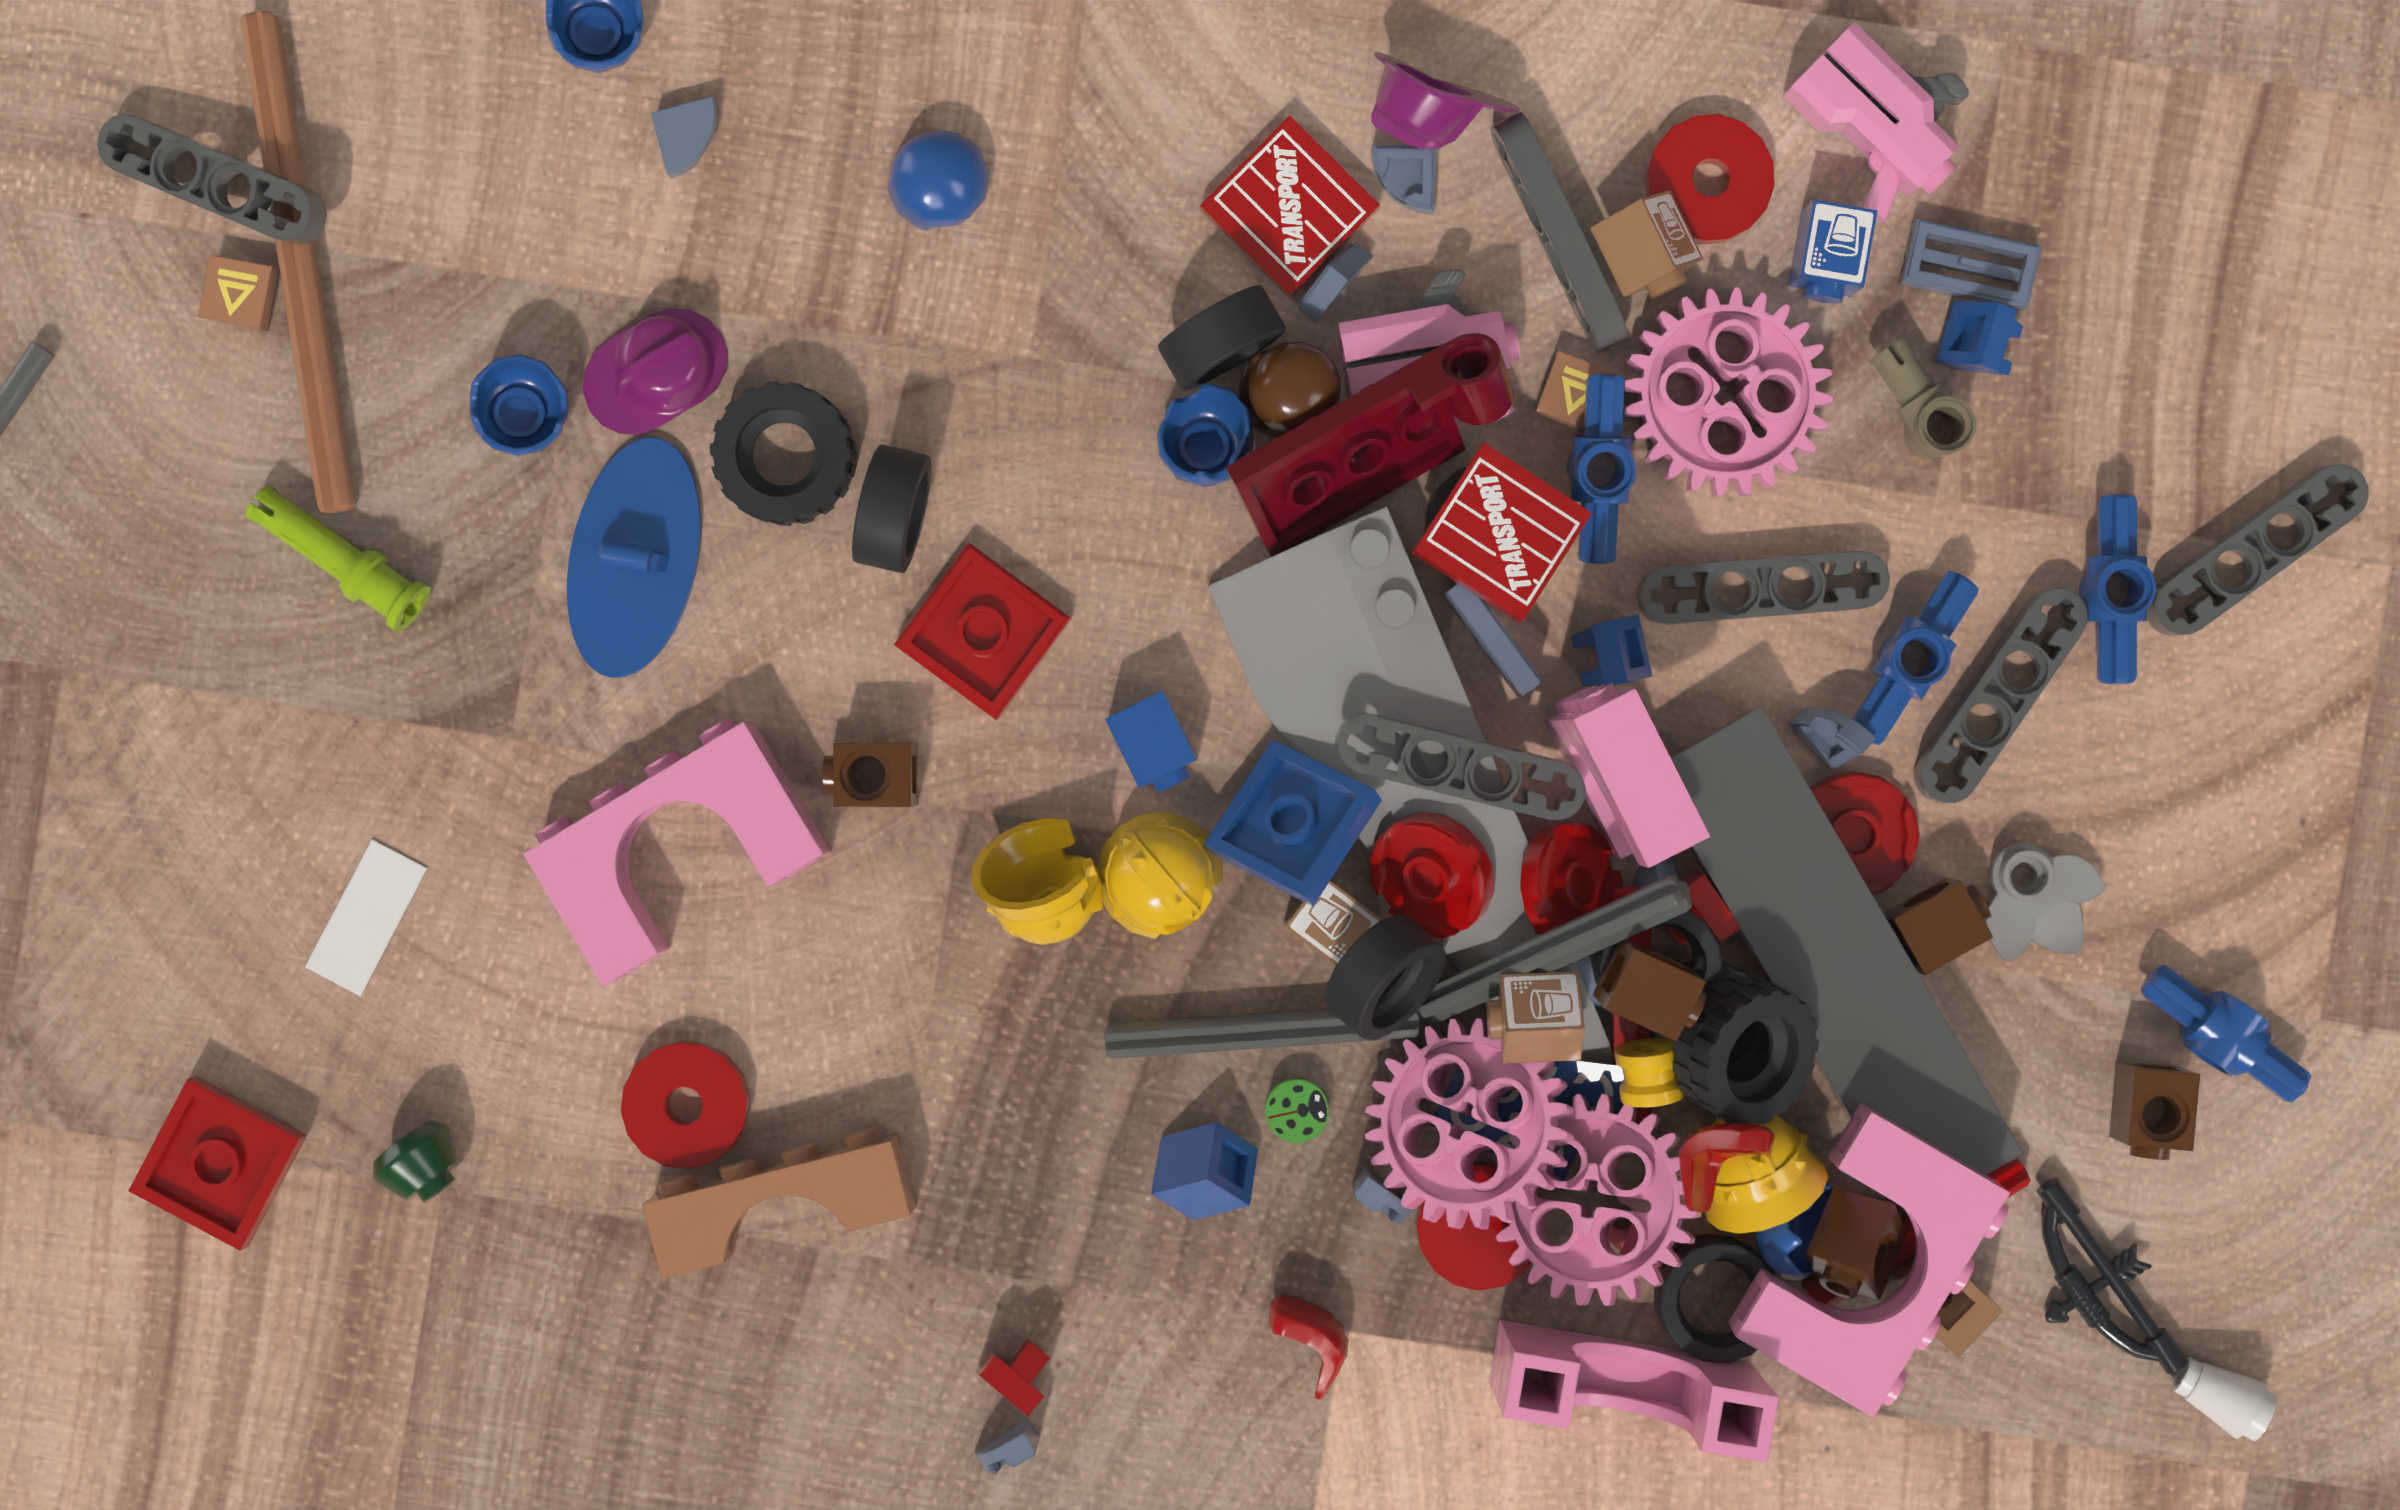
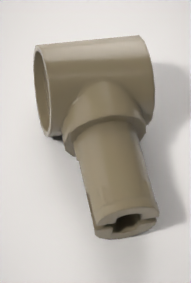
M1902 337L1869 359V362L1875 366L1901 405L1896 411L1905 423L1904 439L1908 448L1916 456L1926 460H1938L1963 450L1972 441L1976 432V417L1972 408L1964 400L1949 396L1941 382L1934 384L1908 346L1906 338ZM1932 412L1944 415L1951 423L1952 436L1946 445L1935 442L1929 436L1927 420Z

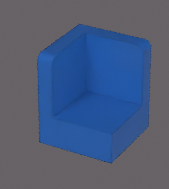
M1217 1121L1164 1136L1159 1145L1151 1195L1191 1219H1201L1248 1207L1251 1201L1258 1148Z

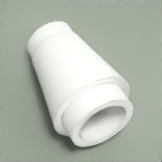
M2188 1357V1363L2175 1376L2172 1391L2183 1396V1399L2235 1439L2243 1435L2252 1441L2258 1440L2273 1418L2278 1403L2277 1395L2267 1391L2266 1383L2204 1362H2198Z

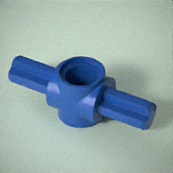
M1595 373L1588 376L1586 380L1584 435L1574 436L1573 451L1569 456L1567 464L1568 476L1572 482L1571 499L1575 502H1581L1580 505L1592 512V515L1579 533L1578 545L1579 560L1588 564H1608L1614 562L1617 545L1618 505L1629 502V489L1636 476V466L1631 455L1632 438L1622 436L1625 380L1623 376L1617 374ZM1609 452L1615 460V473L1606 484L1593 486L1587 478L1588 463L1596 454Z
M2111 494L2101 496L2097 502V557L2087 558V572L2080 581L2079 597L2084 601L2088 611L2087 622L2097 623L2098 681L2104 684H2129L2135 682L2137 678V622L2147 621V609L2154 600L2156 582L2152 572L2147 567V557L2137 556V499L2135 496L2127 494ZM2112 573L2121 575L2128 585L2127 599L2120 607L2114 605L2106 594V582Z
M1953 571L1945 573L1918 617L1906 616L1896 633L1890 635L1881 645L1878 661L1871 670L1878 679L1853 717L1854 721L1858 722L1876 737L1872 744H1882L1910 699L1914 698L1922 701L1931 685L1938 682L1946 674L1950 665L1951 654L1956 647L1955 642L1950 639V636L1978 594V587L1967 577ZM1911 640L1918 642L1924 648L1927 655L1926 666L1917 676L1909 674L1901 663L1902 649Z
M2167 965L2157 966L2146 976L2140 990L2142 995L2182 1025L2180 1031L2181 1037L2184 1038L2182 1044L2200 1059L2230 1077L2246 1072L2285 1102H2293L2306 1092L2311 1079L2310 1073L2270 1043L2272 1035L2268 1029L2270 1023L2254 1009L2224 991H2214L2208 995L2204 994Z

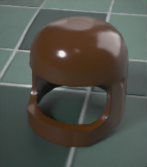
M1284 342L1266 351L1257 353L1243 370L1238 385V397L1249 409L1253 428L1274 438L1282 436L1309 418L1317 416L1337 405L1341 395L1340 376L1333 360L1321 348L1306 342ZM1250 401L1254 407L1256 414L1265 422V424L1256 417L1253 408L1250 404Z

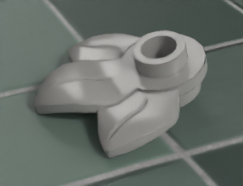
M2015 843L2005 847L1993 860L1990 870L1991 884L1996 892L1988 905L1991 918L1985 921L1993 935L1990 943L1995 951L2008 962L2018 958L2028 947L2031 940L2052 951L2078 954L2082 949L2084 935L2083 917L2079 903L2090 901L2106 890L2103 879L2091 863L2076 855L2050 856L2041 847L2029 843ZM2024 862L2030 867L2031 878L2027 884L2017 886L2012 879V871L2016 865Z

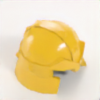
M1168 812L1140 814L1120 825L1103 845L1097 865L1102 883L1103 903L1110 916L1130 932L1156 939L1160 934L1170 935L1195 922L1211 902L1213 888L1224 881L1221 858L1213 855L1204 845L1209 834L1189 818Z
M1043 818L1021 823L999 834L981 850L972 867L971 886L980 900L988 906L986 911L997 917L1002 925V929L1029 943L1047 945L1069 939L1079 933L1089 921L1091 915L1102 910L1104 906L1102 883L1099 872L1091 857L1085 858L1078 855H1066L1064 848L1070 847L1075 843L1068 819Z
M1778 1114L1773 1117V1121L1764 1125L1757 1123L1758 1126H1766L1775 1134L1771 1157L1764 1155H1737L1728 1158L1722 1163L1717 1176L1711 1208L1709 1211H1705L1707 1221L1717 1229L1738 1234L1767 1230L1786 1223L1806 1211L1823 1193L1828 1180L1825 1164L1807 1147L1808 1135L1799 1132L1798 1129L1787 1123ZM1716 1117V1121L1711 1126L1717 1123L1725 1124L1726 1122Z

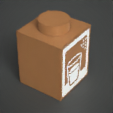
M1670 190L1641 198L1590 228L1623 297L1648 290L1652 299L1657 298L1686 283L1687 280L1682 271L1704 260Z
M1330 880L1314 907L1300 901L1285 920L1284 927L1334 965H1337L1348 948L1367 929L1382 920V918Z
M1579 972L1500 974L1498 1000H1487L1486 1008L1489 1039L1501 1040L1503 1064L1581 1060L1585 1024Z

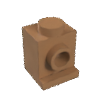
M1915 1256L1904 1262L1897 1271L1894 1279L1900 1286L1892 1294L1907 1279ZM1969 1279L1965 1287L1958 1294L1949 1293L1937 1315L1941 1317V1322L1935 1337L1959 1358L2003 1311Z

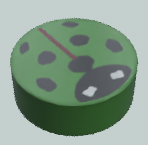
M1302 1077L1287 1078L1276 1084L1268 1094L1265 1104L1266 1120L1270 1129L1279 1138L1291 1143H1304L1317 1137L1325 1128L1329 1117L1328 1101L1323 1090L1313 1081Z

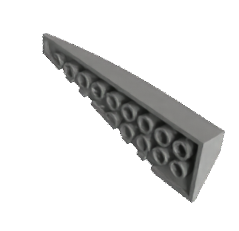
M1385 507L1328 531L1209 585L1208 588L1255 699L1289 746L1328 767L1374 788L1382 799L1359 835V839L1371 855L1377 839L1401 817L1418 812L1446 815L1466 826L1483 844L1494 870L1495 892L1488 910L1467 930L1459 931L1451 937L1435 938L1443 945L1445 953L1456 968L1462 971L1538 936L1525 913L1520 890L1521 863L1527 850L1528 842L1515 811L1361 774L1348 768L1338 756L1335 747L1336 733L1340 725L1348 717L1359 713L1375 714L1486 742L1388 508ZM1365 725L1361 735H1349L1347 744L1357 750V760L1366 761L1369 752L1376 751L1392 757L1386 769L1394 771L1399 769L1398 750L1408 733L1396 731L1395 745L1376 739L1373 732L1374 726ZM1426 740L1413 748L1410 755V764L1416 774L1422 777H1432L1443 770L1447 755L1440 743ZM1488 756L1481 759L1473 773L1475 785L1484 792L1493 793L1501 790L1504 784L1493 757ZM1576 961L1553 971L1579 972L1585 1032L1581 1060L1574 1061L1613 1065L1612 1048L1595 1006L1589 998ZM1498 996L1490 1000H1498Z

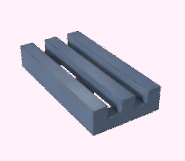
M1916 218L1912 222L1909 233L1911 235L1910 244L1905 250L1904 270L1900 273L1898 284L1977 302H2000L2018 311H2024L2028 308L2042 249L2041 245ZM1926 238L2022 259V269L1924 248ZM1920 264H1928L2018 284L2017 291L1919 270Z
M1456 584L1442 595L1516 697L1524 696L1541 683L1540 679L1542 678L1484 600L1459 584Z

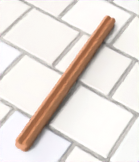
M269 11L244 14L240 23L263 168L305 186L279 19ZM273 199L270 205V211L288 217L291 222L298 223L301 218L302 211L297 210L294 205ZM275 239L317 508L320 512L327 514L347 512L355 508L356 501L315 243L313 240L310 243L300 245Z

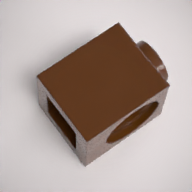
M833 743V755H825L823 759L822 781L824 793L833 794V807L918 806V743ZM866 756L877 758L885 768L886 777L884 784L874 793H868L860 789L854 779L855 766Z
M1945 878L1883 913L1915 969L1923 975L1933 972L1993 938L1985 923L1987 919L1991 918V912L1987 903L1974 885L1970 884L1965 887L1960 880Z
M1624 939L1617 943L1592 995L1606 1010L1677 1041L1684 1026L1687 1028L1692 1027L1703 1010L1706 994L1702 990L1706 981L1692 968L1629 939Z
M2116 1061L2109 1137L2130 1146V1155L2140 1158L2169 1160L2171 1149L2193 1151L2200 1074L2177 1066ZM2160 1096L2165 1107L2164 1115L2158 1124L2147 1128L2143 1122V1109L2148 1101Z
M1833 1187L1806 1251V1256L1819 1283L1829 1292L1849 1299L1856 1298L1859 1294L1880 1300L1907 1232L1894 1203Z

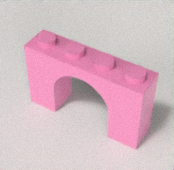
M1613 683L1606 686L1602 684L1598 687L1594 685L1590 688L1584 687L1553 703L1558 714L1545 720L1544 723L1564 762L1574 767L1582 776L1586 786L1584 802L1601 835L1609 843L1613 853L1612 857L1622 859L1633 853L1639 865L1650 868L1710 837L1636 688L1616 691Z
M728 718L714 725L698 736L703 744L702 747L684 758H681L677 750L661 757L644 769L649 779L627 791L623 783L606 790L589 802L594 812L574 824L569 816L551 823L535 834L540 844L523 854L602 987L621 979L670 949L636 893L629 872V853L633 838L646 818L659 808L676 801H688L703 805L718 813L737 835L767 887L781 883L832 852L754 722H742L736 726L733 719Z
M1860 1102L1828 1158L1839 1170L1896 1202L1908 1214L1915 1233L1916 1251L1914 1263L1907 1279L1893 1295L1876 1305L1862 1309H1840L1817 1301L1772 1273L1760 1268L1728 1323L1738 1339L1874 1418L1882 1404L1886 1406L1891 1405L1902 1391L1907 1378V1372L1903 1369L1915 1349L1924 1350L1933 1340L1941 1322V1317L1937 1313L1949 1293L1951 1292L1956 1295L1967 1284L1975 1266V1262L1971 1257L1983 1237L1990 1239L2001 1228L2008 1214L2009 1206L2005 1201L2010 1192L1997 1181Z
M1499 1320L1489 1383L1503 1418L1569 1429L1573 1406H1598L1620 1409L1654 1417L1684 1429L1692 1436L1701 1452L1768 1463L1779 1396L1750 1362L1741 1360L1730 1363L1708 1362L1682 1350Z

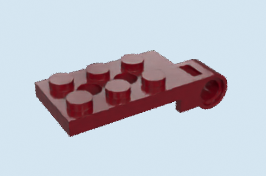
M1468 333L1460 335L1376 383L1364 387L1353 396L1321 414L1309 418L1298 427L1249 452L1243 458L1225 467L1269 555L1273 557L1291 549L1465 451L1466 448L1453 414L1461 422L1470 425H1485L1500 419L1513 404L1514 389L1500 348L1493 338L1485 334ZM1369 445V448L1363 453L1352 457L1357 450ZM1314 476L1308 484L1296 488L1303 480Z

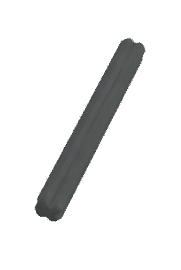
M1667 876L1438 981L1436 987L1418 1011L1423 1018H1428L1432 1023L1441 1022L1497 997L1500 974L1553 972L1689 911L1692 906L1689 896L1690 889L1686 882L1680 881L1677 876Z
M1329 1008L1119 1022L1108 1024L1104 1031L1105 1050L1107 1056L1112 1059L1374 1041L1362 1039L1331 1012ZM1418 1010L1398 1029L1377 1040L1414 1038L1418 1036L1420 1030Z

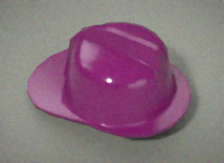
M1381 52L1374 53L1376 59L1386 65L1376 97V103L1371 113V122L1376 128L1409 146L1420 149L1441 148L1454 142L1483 107L1511 113L1520 111L1519 107L1506 100L1433 78L1392 56Z
M669 308L641 319L607 340L592 354L583 377V395L590 413L602 426L619 434L641 435L663 426L685 411L703 402L718 389L727 367L728 352L722 335L708 318L688 309Z

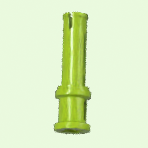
M267 485L255 494L254 498L273 510L274 513L264 506L259 508L253 503H249L247 506L245 517L252 523H257L340 581L339 589L343 591L342 595L351 602L361 600L387 618L386 626L395 633L405 630L425 607L431 591L427 584L422 581L413 583L387 565V557L378 550L372 551L367 549L362 552L349 541L281 495L273 486Z

